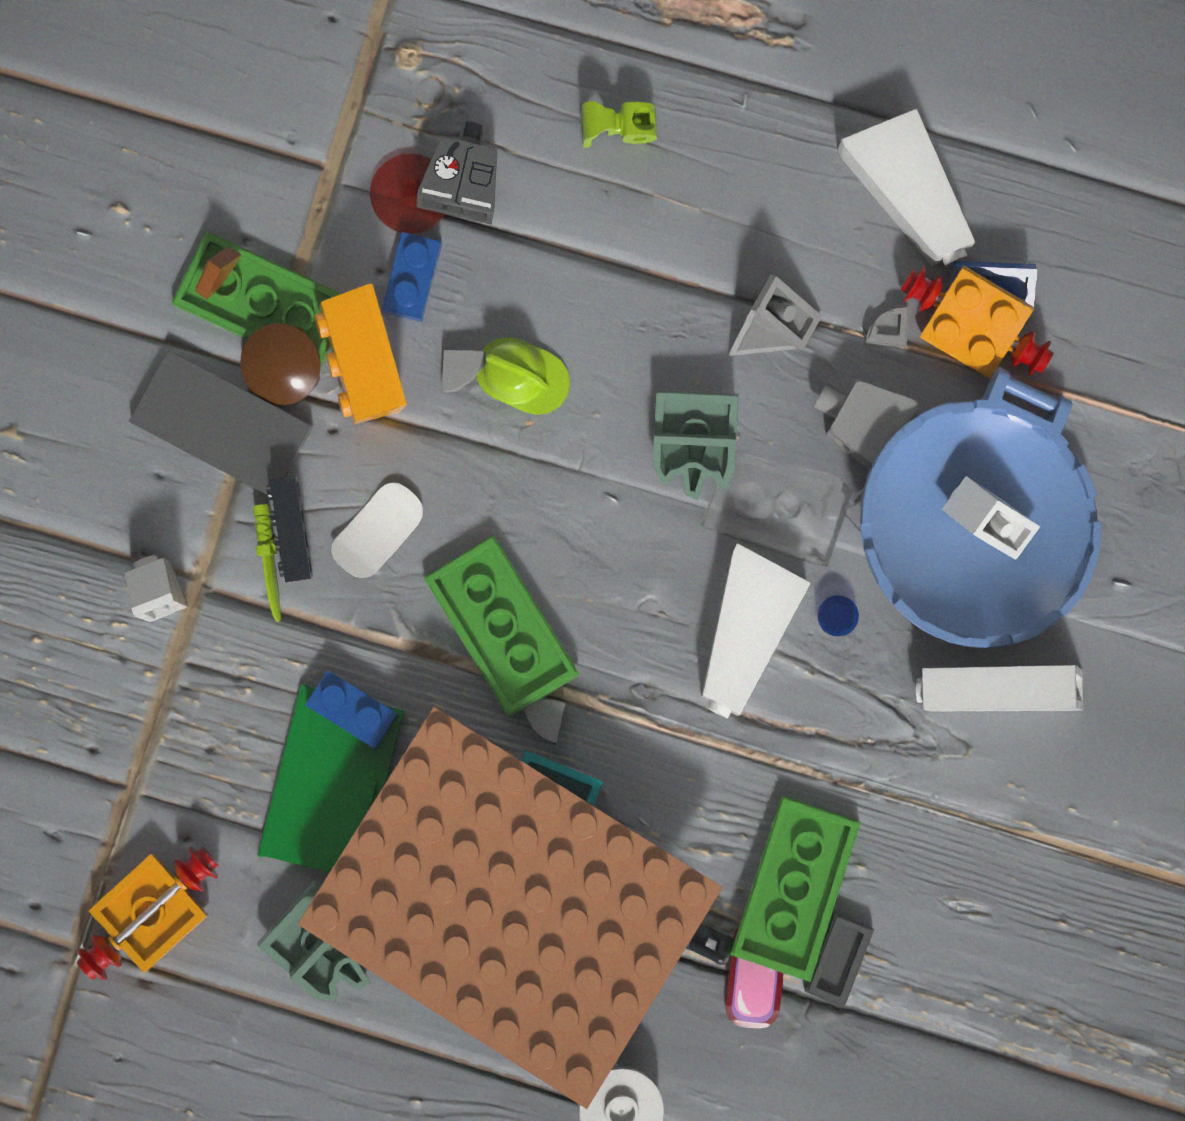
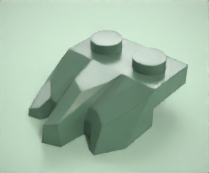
M657 390L652 466L663 485L670 483L676 475H683L685 495L697 501L704 480L708 477H714L718 487L728 489L735 468L739 394Z
M313 881L257 942V945L287 971L290 978L313 998L336 1001L339 995L336 984L340 979L357 990L371 983L359 966V963L297 925L321 887Z

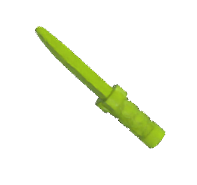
M269 504L253 506V514L258 541L257 546H255L256 556L262 557L269 605L275 621L279 622L281 620L273 556L278 553L276 552L272 537Z

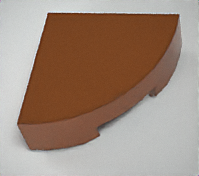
M229 246L209 259L198 281L195 292L206 300L209 299L228 278L241 254Z

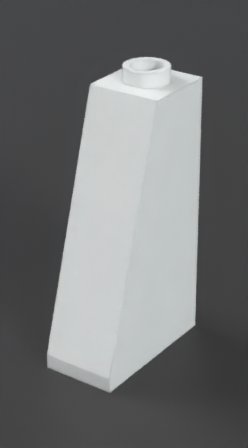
M917 109L841 140L838 152L842 160L931 266L943 262L945 267L953 265L954 261H963L968 257L966 252L971 249L975 240Z
M738 543L730 558L701 696L709 700L706 708L728 719L730 713L736 716L741 714L810 585V582Z
M1076 665L922 668L923 678H917L916 680L917 702L923 703V710L929 712L1084 711L1083 669Z

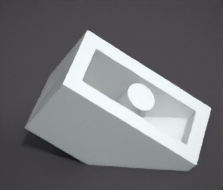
M967 476L954 489L950 499L942 508L946 514L970 533L1015 560L1040 528L1031 519Z
M157 555L145 557L133 563L135 569L124 573L130 605L135 617L152 622L188 607L172 564L165 558L158 560Z

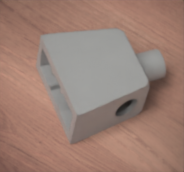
M856 381L847 397L825 386L814 407L835 418L826 436L870 471L884 445L900 428L912 419L920 403L914 399L874 385Z

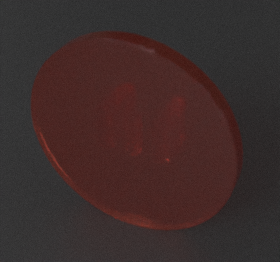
M419 154L398 155L386 161L375 173L370 187L371 205L376 216L388 228L399 233H422L433 228L445 216L444 213L417 207L418 189L430 164V158Z

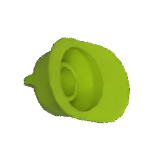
M511 337L495 339L483 348L482 351H485L486 359L476 379L482 390L492 398L520 411L541 415L548 414L559 408L568 397L570 388L568 370L562 361L550 352L521 339Z

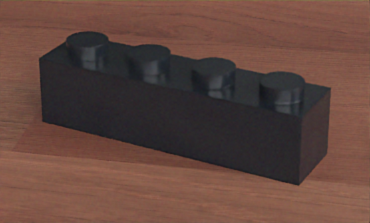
M298 475L269 480L270 485L266 486L268 501L273 500L274 511H270L272 526H277L278 536L274 537L276 552H281L282 561L278 562L279 575L285 578V583L311 579L313 573Z

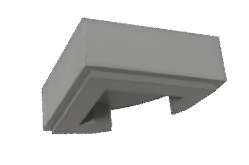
M910 305L895 306L879 315L867 332L865 344L905 348L907 345Z
M444 350L442 391L444 393L455 392L470 383L484 366L486 359L485 351Z
M541 698L526 707L525 714L533 730L544 740L553 744L558 743L566 704Z

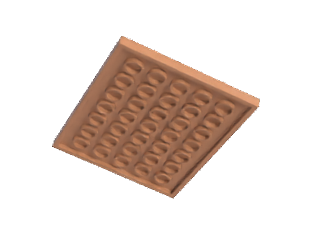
M433 707L297 925L585 1109H588L723 887L441 710Z

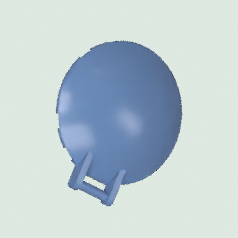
M997 367L993 372L982 400L951 402L937 406L920 414L900 428L876 457L869 471L861 500L860 527L864 553L869 568L886 598L907 620L921 630L936 638L966 647L992 648L1013 645L1045 632L1047 628L1055 624L1061 617L1066 616L1079 601L1092 578L1101 544V522H1098L1094 500L1097 494L1092 479L1085 465H1080L1073 452L1068 448V441L1061 435L1072 408V401L1062 396L1055 398L1010 377L1011 372L1001 367ZM1004 392L1048 412L1047 420L1003 400ZM966 476L994 493L1040 526L1016 560L970 533L942 510L954 489L960 485Z

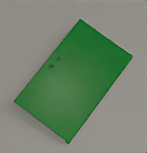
M301 684L257 856L261 858L269 857L330 872L387 782L404 710L388 707L398 713L399 716L376 750L305 706L315 689L308 687L306 684Z

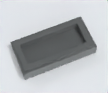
M834 913L825 935L811 982H807L804 991L845 1008L874 929Z

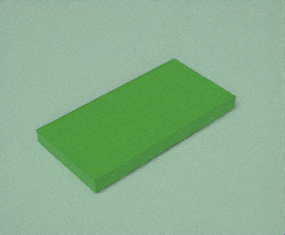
M206 231L171 304L245 340H248L255 331L269 324L282 323L301 327L308 333L318 350L321 371L326 360V354L330 352L331 348L327 337L320 338L314 314L320 313L319 306L322 301L342 293ZM230 246L239 252L241 256L225 282L206 300L195 292L198 281L207 261Z
M494 535L423 577L509 719L580 675Z
M783 795L780 796L733 942L731 956L811 982L859 830L860 821Z

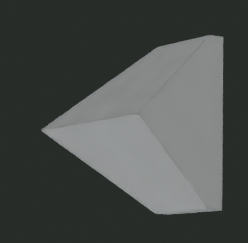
M771 274L750 310L728 356L793 349L803 351L822 315L781 279Z

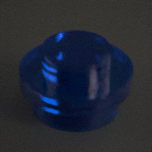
M836 595L822 602L817 612V620L825 633L834 637H842L855 629L859 620V612L851 599Z

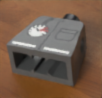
M466 121L462 123L458 140L441 137L418 189V208L492 225L495 208L497 150L482 145L486 131L483 125Z

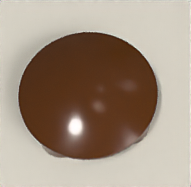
M282 323L266 325L255 331L243 347L240 360L243 378L249 389L257 397L275 405L296 403L309 395L319 383L321 368L319 353L308 333L301 327Z

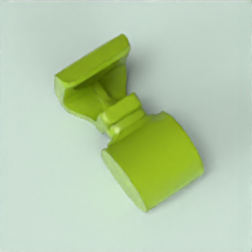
M596 101L583 103L581 107L583 148L591 147L592 140L604 131H607V136L620 134L622 141L629 144H644L655 141L657 139L655 105L647 102H625L621 105L620 111L615 113L614 109L606 108Z

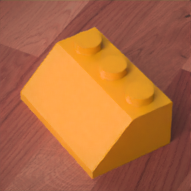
M367 284L322 301L319 306L320 313L314 314L320 338L327 337L332 353L326 354V360L331 377L339 376L343 392L338 393L337 398L343 417L350 416L352 425L399 413L407 405L373 284Z

